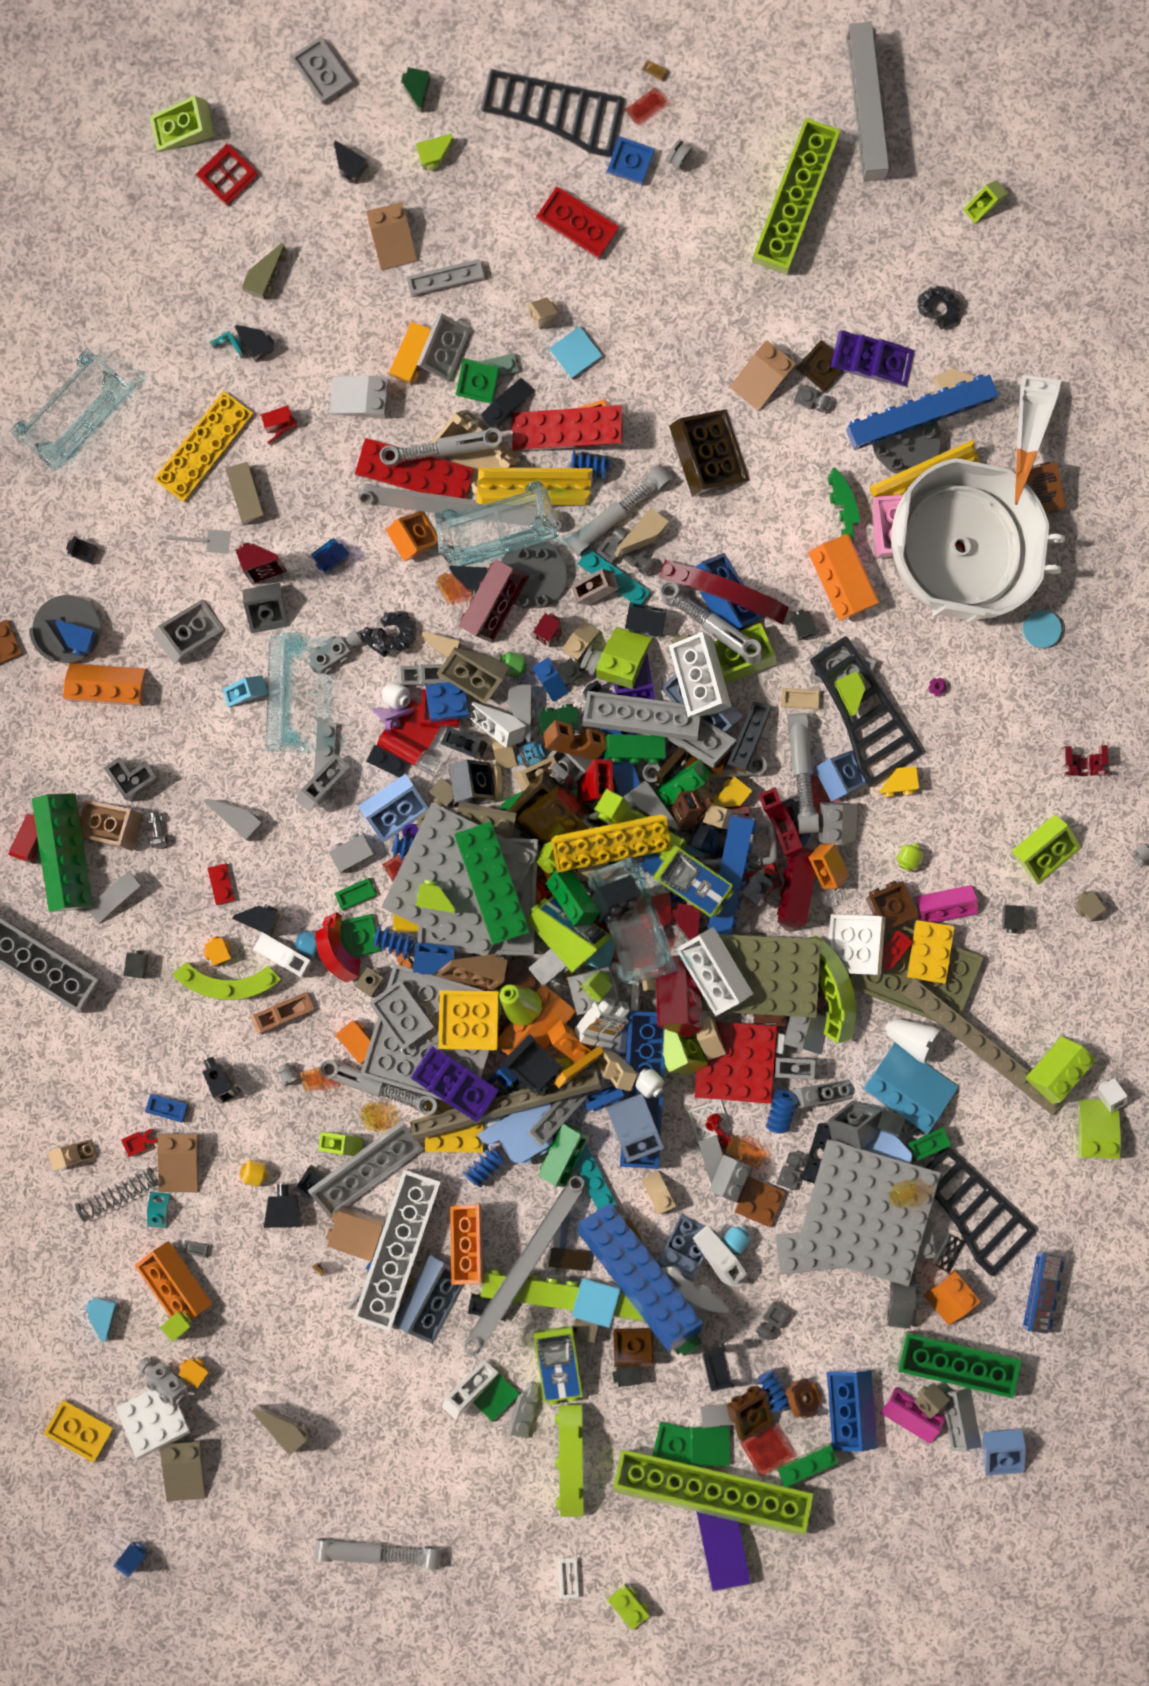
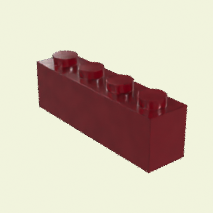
M805 847L804 851L788 858L786 857L788 863L783 874L785 880L780 892V897L782 898L777 910V922L785 931L789 932L807 924L815 871L809 860V856L814 850Z

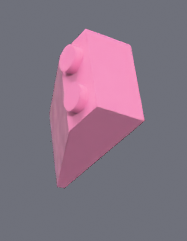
M903 495L873 498V535L876 558L893 557L891 543L892 525L896 509Z

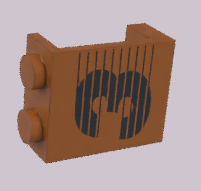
M1049 461L1033 465L1026 483L1038 497L1045 512H1060L1061 508L1066 507L1058 463Z

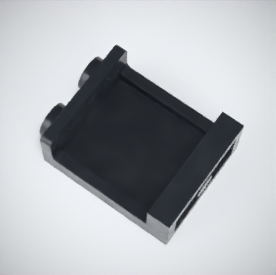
M530 1034L503 1061V1066L537 1097L540 1094L544 1095L551 1087L549 1084L556 1080L564 1070V1065L558 1063L535 1042V1038Z

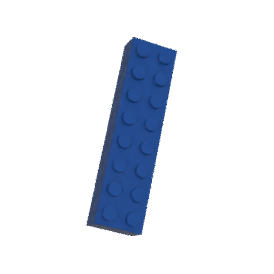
M629 1011L626 1062L634 1069L637 1075L644 1069H653L664 1080L665 1058L663 1056L665 1029L657 1027V1013ZM636 1080L631 1091L624 1090V1100L642 1094L636 1088ZM663 1092L657 1098L654 1096L646 1098L643 1095L661 1140ZM621 1148L620 1167L659 1169L660 1150L627 1162Z
M611 1203L578 1222L577 1233L669 1353L701 1332L702 1320Z

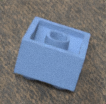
M852 750L830 758L814 767L831 802L868 785L857 768Z
M1022 1429L983 1432L982 1444L985 1476L1024 1473L1026 1447Z

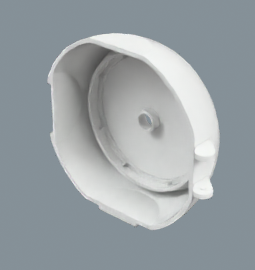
M958 458L936 464L922 473L902 496L892 525L891 543L893 558L905 585L913 595L932 609L933 616L944 615L967 620V623L971 624L982 618L1000 616L1014 610L1028 600L1041 584L1044 574L1061 573L1062 568L1060 566H1045L1047 543H1063L1065 536L1060 534L1048 535L1049 522L1038 497L1027 483L1024 486L1018 504L1015 505L1016 474L1011 470ZM956 541H961L965 545L964 553L956 550Z

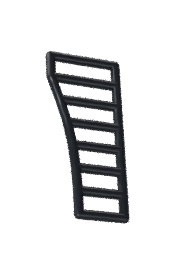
M491 69L488 74L481 111L540 127L564 138L589 154L609 158L612 156L624 105V97ZM495 77L506 80L500 108L489 106ZM514 81L524 83L518 112L507 110ZM532 85L543 87L536 118L525 115ZM550 89L561 91L554 125L543 121ZM568 93L579 95L571 134L561 129ZM590 97L598 99L587 144L578 138L586 99ZM605 101L616 103L607 146L606 149L595 147L604 104Z
M847 636L842 637L810 659L811 665L821 678L840 712L849 735L857 768L868 786L874 787L892 775L897 768L904 767L923 754L922 748ZM845 646L850 656L825 672L819 662ZM856 662L861 670L858 674L861 673L864 678L866 677L872 686L863 693L860 703L875 693L882 703L852 723L848 710L841 700L837 688L831 682L830 677ZM887 709L893 719L858 742L855 730ZM897 725L903 735L863 761L860 749ZM908 741L914 751L872 778L866 768Z
M950 1146L946 1147L925 1167L926 1169L934 1170L947 1155L955 1162L952 1168L938 1181L934 1198L944 1208L958 1228L976 1263L990 1276H995L1035 1234L1036 1228ZM913 1155L911 1164L915 1161ZM962 1168L970 1177L946 1200L940 1191ZM976 1182L984 1191L958 1216L952 1208L953 1205ZM991 1196L998 1204L969 1234L963 1223ZM1005 1209L1012 1218L979 1252L973 1241ZM1019 1222L1027 1231L992 1267L984 1258Z

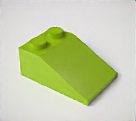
M195 95L150 116L156 148L159 152L200 143L215 136L208 101Z
M615 627L596 668L597 678L633 689L652 638Z
M665 1030L663 1056L665 1058V1066L669 1072L690 1075L708 1066L696 1033L685 1037Z
M1080 1099L1078 1157L1120 1159L1119 1109L1110 1113L1101 1100Z

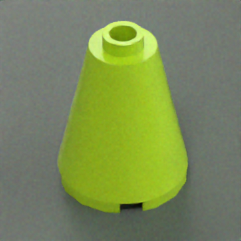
M507 985L500 992V999L506 1017L515 1025H529L536 1017H539L542 1010V1001L534 990Z

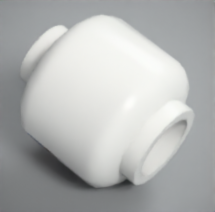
M397 682L387 684L382 691L383 702L395 710H401L410 703V691Z
M644 1069L637 1075L635 1079L637 1081L636 1088L646 1098L653 1096L657 1098L664 1091L662 1088L664 1080L655 1070Z

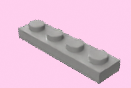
M480 259L407 276L406 278L410 294L415 296L484 279Z
M317 722L314 776L335 755L337 723ZM332 789L323 799H332Z
M591 1091L557 1100L527 1134L540 1147L543 1146L590 1095Z

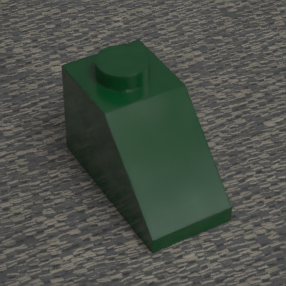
M407 67L406 73L403 72L401 84H403L406 94L417 111L422 113L430 82V72Z
M695 1335L674 1349V1351L678 1355L682 1353L683 1356H686L703 1342L698 1335Z

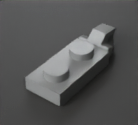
M527 1382L525 1391L521 1392L520 1396L518 1395L508 1434L528 1439L538 1403L537 1392L539 1386Z

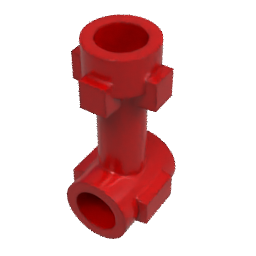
M717 1113L710 1114L705 1123L706 1129L715 1131L720 1138L719 1144L724 1149L729 1148L734 1142L731 1135H726L720 1126L722 1117Z

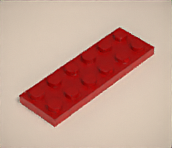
M622 405L514 412L512 416L513 451L623 444Z
M368 438L364 439L355 475L414 492L466 499L474 468L431 456L429 458L426 456V458L423 457L422 459L419 457L416 460L409 459V461L406 459V461H402L395 467H388L381 461L380 452L384 447L392 445ZM389 452L386 455L387 461H392L395 458L394 452Z

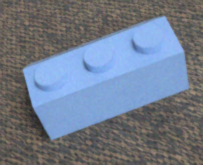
M406 774L358 806L382 842H385L404 829L406 825L414 822L428 809V806Z

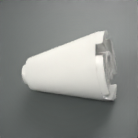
M894 1018L893 1021L889 1020L885 1027L886 1035L923 1064L930 1058L931 1051L934 1045L937 1044L941 1034V1030L936 1027Z

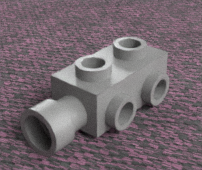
M351 631L348 633L349 636L344 639L340 635L338 637L332 636L326 641V645L321 648L318 646L311 650V655L308 656L310 659L308 664L313 672L318 671L319 674L322 672L327 674L334 669L332 665L339 662L342 664L350 658L349 654H351L349 649L363 643L356 631ZM336 645L340 646V650L338 652H335L333 650L334 646ZM324 656V661L318 662V657Z
M149 1357L143 1358L138 1363L137 1369L142 1374H146L147 1388L151 1392L156 1391L159 1393V1398L164 1404L169 1403L173 1406L176 1403L180 1405L185 1401L187 1385L183 1379H178L169 1366L165 1367L161 1362L154 1366V1362Z

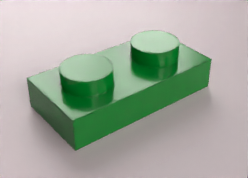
M943 1127L907 1143L915 1161L951 1146Z

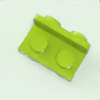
M624 1584L607 1601L630 1629L633 1630L645 1619L650 1618V1608L644 1601L639 1602L636 1598L638 1594L631 1585L627 1587Z

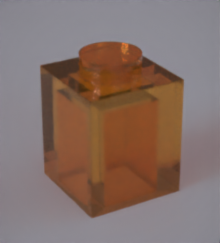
M446 572L437 577L438 580L435 583L447 604L464 595L452 573L448 574Z
M320 1067L300 1072L305 1091L328 1086L326 1078L321 1075Z

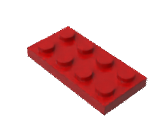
M558 186L555 187L536 215L537 220L597 259L600 258L619 230L618 225Z

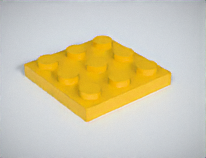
M440 990L438 1049L497 1050L499 992Z
M438 1099L440 1109L437 1113L455 1109L445 1101ZM427 1100L425 1109L431 1111L433 1103ZM484 1121L425 1137V1152L483 1153V1142H481L477 1133L483 1130Z

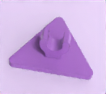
M393 708L372 709L373 713L385 721V728L390 730L393 727H400L398 717L414 712L410 708H403L401 710Z

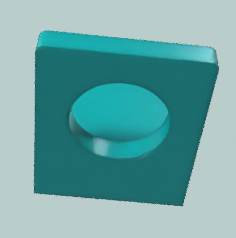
M230 331L210 341L212 348H215L230 340L239 357H244L240 350L242 345L237 337L233 338Z
M150 1193L147 1205V1227L167 1228V1206L170 1194ZM157 1197L164 1199L161 1203H156L153 1200Z

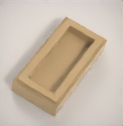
M782 688L781 707L819 710L820 690Z

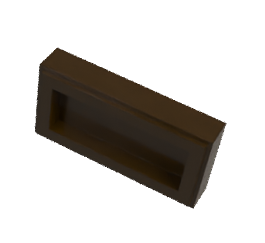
M679 747L656 773V779L660 785H663L686 759L685 749Z
M550 1247L548 1267L587 1271L589 1251Z

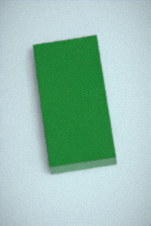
M370 878L334 893L342 911L377 896Z

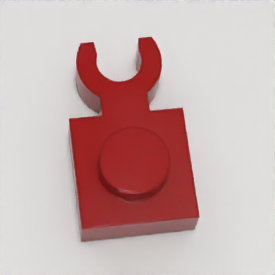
M154 1129L146 1130L143 1136L138 1131L121 1139L128 1157L146 1150V1143L153 1144L158 1141V1138L150 1140L148 1137L149 1133L153 1132Z

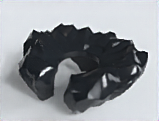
M939 285L935 286V288L930 287L917 298L918 311L924 318L931 315L934 303L942 302L947 308L946 313L936 317L934 320L935 325L939 326L941 330L955 327L961 322L960 318L964 311L962 308L963 302L960 301L958 293H955L949 287Z
M406 611L385 612L383 618L380 619L383 627L386 624L395 625L399 628L400 634L397 637H390L383 628H374L372 639L377 646L387 651H406L407 648H411L414 640H416L417 628L415 620L411 619Z

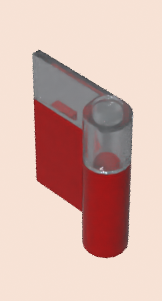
M410 699V703L404 708L413 709L414 712L398 717L400 727H393L392 730L385 729L378 738L377 746L435 778L443 776L447 769L445 765L454 751L441 745L447 728L420 726L421 705ZM460 726L459 728H454L461 732H465V729Z

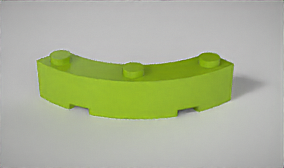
M607 789L595 808L599 813L598 817L611 824L646 818L640 812L631 810L632 806L623 797ZM669 832L671 849L655 853L660 855L659 859L664 862L674 846L683 851L685 850L687 843L684 839Z
M818 936L807 938L821 940L819 978L824 997L828 1000L829 1006L824 1035L837 1044L851 1040L856 1023V1001L849 975L838 955L824 940Z
M185 962L172 974L190 990L219 1000L252 998L271 990L283 981L270 966H266L263 970L250 977L239 980L211 978L199 972L189 962Z
M559 1405V1413H555V1425H559V1457H555V1469H559L560 1497H556V1509H560V1517H584L582 1405Z

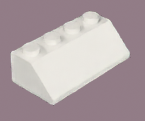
M701 632L669 645L688 717L715 714L730 708L731 703L712 636Z
M714 927L676 949L715 1016L753 995L749 985Z

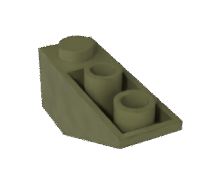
M283 243L249 269L242 285L243 292L263 300L266 295L269 296L271 294L273 285H271L270 277L277 279L280 268L275 267L278 260L284 262L287 256L286 247Z

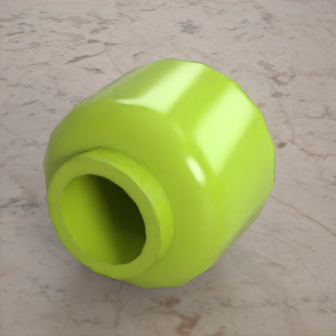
M911 843V845L904 844L896 857L898 866L908 872L918 870L925 857L921 851L922 847L915 843Z

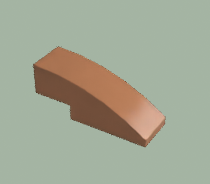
M305 992L253 1014L251 1020L257 1034H260L313 1011L314 1007L308 993Z

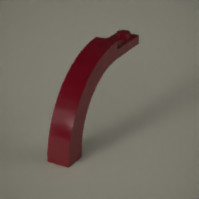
M666 559L658 576L663 580L672 581L720 598L783 625L789 607L744 585L695 567L691 568Z

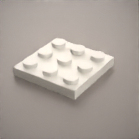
M831 915L828 945L838 955L848 974L881 975L885 917Z
M149 1390L116 1408L134 1455L138 1460L191 1433L180 1405L177 1403L173 1406L169 1403L164 1404L159 1398L160 1394L156 1391L151 1392Z

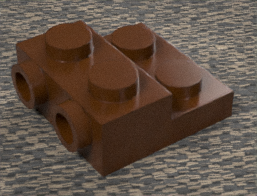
M895 880L888 883L886 889L881 891L879 888L868 892L870 896L865 898L873 916L885 917L884 932L919 917L903 881L897 883Z
M518 955L507 964L504 982L496 988L501 992L503 987L514 985L530 988L536 992L541 987V983Z
M759 1386L747 1388L745 1394L732 1397L731 1402L726 1404L729 1418L735 1423L738 1439L742 1442L773 1424L767 1392Z

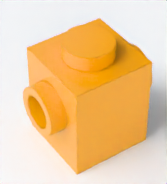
M215 936L208 939L209 943L204 944L206 948L203 950L207 961L211 960L214 967L232 960L230 954L232 947L229 940L225 941L223 937Z
M191 1357L189 1360L185 1359L179 1366L181 1371L178 1375L182 1377L181 1379L185 1381L186 1385L190 1386L192 1384L198 1388L211 1370L204 1366L206 1363L200 1358L196 1357L194 1359Z

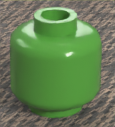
M510 651L506 652L505 655H501L499 661L509 666L505 676L519 678L522 673H526L528 663L525 662L524 655Z

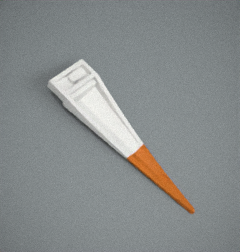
M1023 375L1019 400L1015 505L1019 502L1058 402L1061 380Z

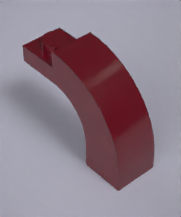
M774 787L758 794L763 810L776 830L784 855L788 858L804 851L797 825L778 789Z

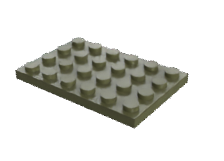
M899 925L885 931L883 947L897 930L912 941L914 930ZM912 944L889 972L881 967V975H851L850 980L854 990L936 1022L901 994L913 980L912 978H907ZM952 945L946 984L916 980L961 1016L983 957Z
M718 934L753 992V995L724 1012L817 1017L821 940ZM701 992L702 1011H712Z

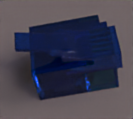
M333 538L313 552L311 557L317 563L316 567L327 575L346 561L350 553L342 543L339 544Z

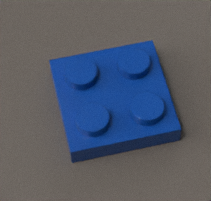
M619 136L607 173L643 185L655 148Z
M450 682L425 685L430 722L468 718L465 691Z
M612 1085L586 1098L588 1111L593 1110L596 1112L603 1109L606 1103L611 1102L614 1104L622 1100V1096H624V1090L617 1089L615 1085Z

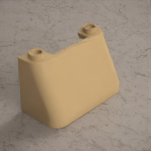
M465 409L454 413L432 440V443L434 441L437 443L438 438L485 431L489 427L474 413ZM492 434L489 437L490 443L498 441L496 434ZM505 442L498 449H486L446 456L453 463L474 468L471 486L475 495H477L479 468H514L520 461L519 456Z

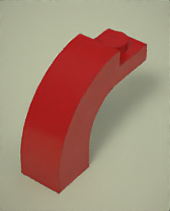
M335 912L325 917L322 923L323 928L316 931V947L326 968L335 977L347 983L359 977L361 960L350 955L344 949L340 940L342 915Z

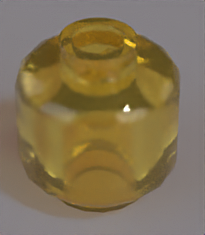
M374 1102L364 1105L359 1114L364 1127L375 1132L383 1129L388 1119L382 1105Z
M903 1180L890 1188L889 1199L893 1206L904 1209L917 1202L919 1189L915 1183Z

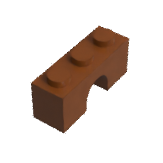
M554 720L543 733L546 749L591 760H596L607 748L604 732L587 728L584 733L573 735L572 724Z

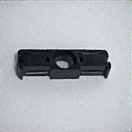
M823 1123L817 1125L801 1179L815 1184L821 1159H815L812 1152L815 1148H820L824 1152L827 1140L831 1139L829 1125Z

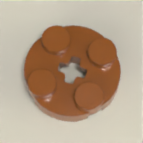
M807 1378L794 1381L786 1390L792 1413L796 1418H811L820 1411L818 1410V1406L822 1402L820 1390L815 1383H811Z

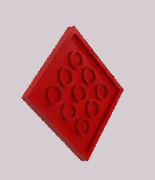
M716 1022L726 1054L708 1060L706 1057L708 1066L696 1071L694 1098L772 1104L778 1026Z

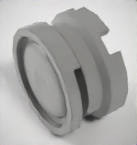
M678 139L668 153L666 162L674 164V167L679 170L690 155L692 146L685 145L683 140Z
M590 646L579 670L582 671L583 668H586L585 670L594 676L603 651L593 650V646Z

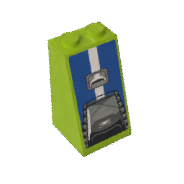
M677 846L673 847L653 876L655 880L710 917L713 914L715 916L718 915L723 908L720 905L724 898L728 900L734 891L731 889L733 886L731 883Z
M554 896L549 900L544 898L539 904L534 906L529 911L531 915L526 919L571 972L612 938L609 933L594 923L592 925L574 926Z
M573 1326L534 1331L533 1337L544 1403L548 1402V1405L560 1404V1400L565 1399L568 1402L579 1401V1397H583Z

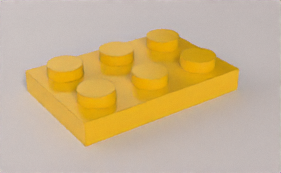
M915 921L907 978L946 984L955 926Z
M63 1399L43 1435L94 1463L114 1427Z

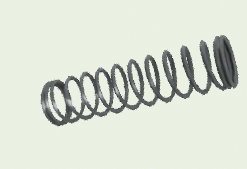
M148 1167L146 1169L149 1178L147 1177L145 1171L142 1170L145 1178L148 1180V1189L143 1185L137 1174L135 1175L139 1183L141 1184V1192L138 1191V1189L133 1184L131 1178L128 1177L130 1183L134 1187V1196L129 1192V1190L125 1186L124 1181H121L124 1188L126 1189L127 1199L124 1198V1196L119 1191L117 1185L115 1184V1188L120 1194L119 1196H121L120 1203L115 1199L110 1188H107L110 1195L112 1196L113 1206L107 1201L103 1192L101 1191V1194L106 1203V1210L101 1206L96 1195L94 1194V1198L97 1201L98 1206H100L99 1213L93 1208L89 1198H87V1201L92 1209V1217L88 1214L82 1202L80 1201V1203L75 1204V1208L80 1219L83 1222H87V1215L88 1217L93 1219L94 1212L97 1215H100L101 1209L107 1212L108 1205L111 1208L115 1207V1202L121 1205L122 1198L125 1201L129 1200V1195L135 1198V1190L139 1194H142V1187L145 1190L149 1191V1183L153 1187L158 1186V1180L154 1179L152 1173L154 1174V1172L151 1169V1167Z

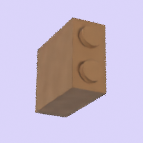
M341 1206L339 1211L335 1210L332 1218L334 1226L333 1229L329 1228L326 1239L329 1240L327 1247L371 1262L375 1255L385 1220Z

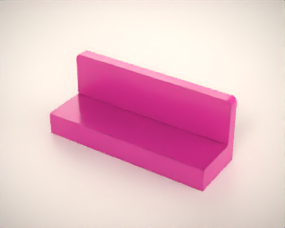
M972 885L916 896L921 921L936 923L978 914L977 898Z
M895 1387L880 1413L927 1443H931L941 1431L946 1418L937 1413L930 1419L914 1402L916 1399Z

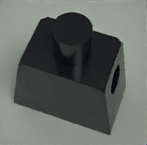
M765 867L756 873L742 894L760 908L781 878Z
M214 1057L205 1059L203 1062L206 1070L202 1073L213 1099L221 1104L237 1096L225 1068L220 1063L217 1064Z
M277 1184V1196H268L264 1228L302 1227L298 1197L289 1196V1184Z

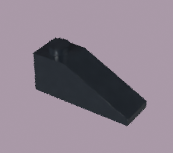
M520 378L481 414L482 419L490 427L499 429L535 390Z

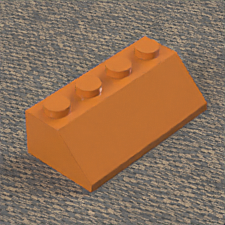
M849 534L823 543L808 552L839 621L850 619L880 603Z
M69 663L64 680L63 699L73 702L143 706L145 668Z
M541 985L536 991L542 1001V1010L539 1017H536L531 1024L524 1026L515 1025L511 1022L499 1036L497 1046L509 1055L530 1034L535 1038V1042L546 1050L551 1044L547 1032L560 1020L567 1024L576 1014V1010L546 985Z
M482 1204L450 1206L452 1285L483 1284Z
M169 1241L150 1252L134 1265L170 1318L178 1311H181L182 1313L186 1312L193 1319L213 1305L208 1295L202 1290L196 1278L191 1274L187 1265Z

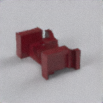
M1101 745L1099 747V754L1087 755V758H1081V755L1072 754V746H1064L1062 748L1065 749V765L1063 767H1068V771L1064 772V777L1108 775V770L1103 771V766L1109 765V745ZM1088 769V772H1082L1081 770Z

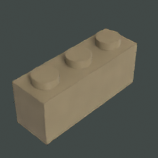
M248 462L225 468L242 524L246 525L265 519L264 513H267L264 502L260 503L259 495H262L259 484L255 485L253 478L256 477L254 467H250Z

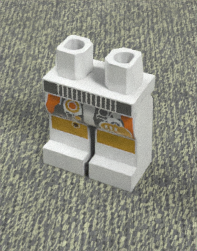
M605 997L601 1003L594 1001L592 1004L593 1008L586 1013L575 1027L580 1043L611 1049L614 1045L612 1040L618 1031H621L624 1025L629 1022L626 1016L630 1010L628 1004L620 1001L615 1006L613 1000Z

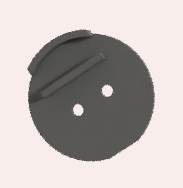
M937 422L900 434V439L892 437L872 444L876 458L890 472L898 474L938 456L941 446V430ZM909 447H913L915 451L910 452Z
M527 538L515 542L514 546L507 551L501 560L529 576L514 603L519 607H546L557 600L564 590L567 580L565 562L559 552L552 547V543L546 540ZM540 574L545 575L544 580L539 579Z
M60 595L48 600L40 607L34 617L33 626L29 629V634L35 649L47 660L59 663H74L89 655L84 654L82 657L72 653L73 650L67 646L56 625V620H61L62 617H65L66 623L93 630L96 636L90 654L94 651L100 640L101 621L91 604L86 600L74 595Z

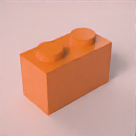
M820 844L809 856V860L823 889H838L850 876L836 844Z
M352 1020L335 1036L358 1063L363 1064L372 1035L368 1037L364 1033L366 1028L360 1021L355 1022Z
M562 1020L557 1022L547 1032L552 1045L575 1063L592 1051L589 1044L579 1042L575 1030Z

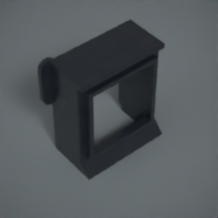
M724 1343L707 1348L706 1352L702 1353L711 1392L734 1388L726 1366Z

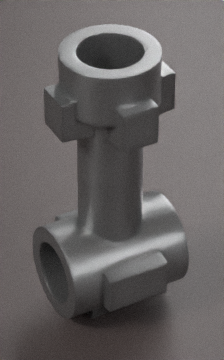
M160 812L151 813L148 818V823H152L154 837H150V844L152 848L156 849L168 846L167 835H162L160 821H163V816L160 815Z

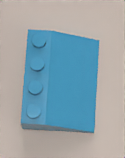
M894 1042L862 1089L896 1114L906 1117V1121L920 1131L928 1134L958 1086L926 1063H920Z

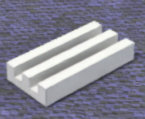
M577 1557L558 1558L560 1599L580 1598ZM574 1562L575 1594H572L570 1563ZM562 1563H566L568 1594H564Z

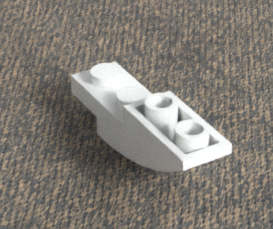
M662 1267L664 1273L691 1308L708 1313H728L729 1309L724 1305V1301L715 1297L711 1293L710 1288L705 1285L694 1286L675 1267Z

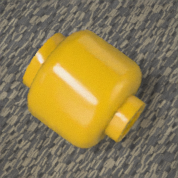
M248 1160L246 1163H243L239 1173V1178L242 1179L243 1184L260 1187L263 1182H267L269 1176L266 1165L254 1160Z

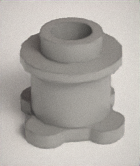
M1141 842L1136 850L1129 852L1140 867H1143L1145 865L1144 862L1149 859L1148 843L1144 844Z
M285 1063L278 1067L279 1071L276 1074L279 1073L282 1080L281 1086L300 1079L295 1074L294 1064L289 1065V1063Z

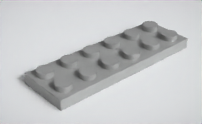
M587 691L582 726L697 741L700 716L688 717L685 704Z
M401 1121L308 1191L325 1213L332 1218L335 1210L339 1211L341 1206L347 1207L424 1148L418 1140L414 1141L412 1132Z

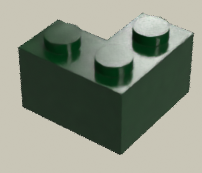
M563 704L562 708H558L556 711H554V708H543V711L539 712L541 736H544L543 733L554 720L572 724L573 734H579L577 707H573V704Z

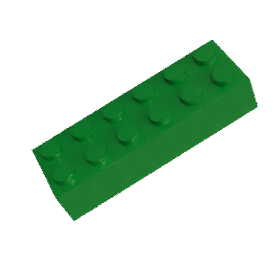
M76 793L45 794L32 798L49 912L74 911L92 907L93 903Z
M489 821L455 833L454 836L492 945L530 932L492 822Z
M904 1332L896 1370L905 1374L1013 1399L1022 1360Z

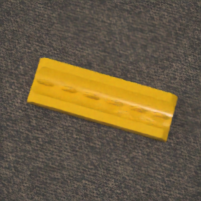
M222 391L153 480L184 503L250 420L253 413L225 391Z
M974 440L869 486L872 498L904 495L909 486L922 473L943 461L958 458L980 463Z
M479 468L476 502L482 505H587L590 499L593 469Z
M664 815L558 835L551 839L557 873L671 849L667 818Z

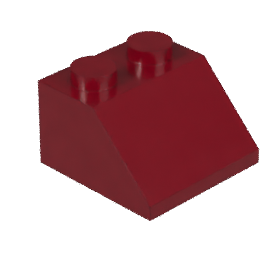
M678 904L677 908L673 907L672 920L675 921V926L686 940L690 941L698 936L701 910L694 905Z

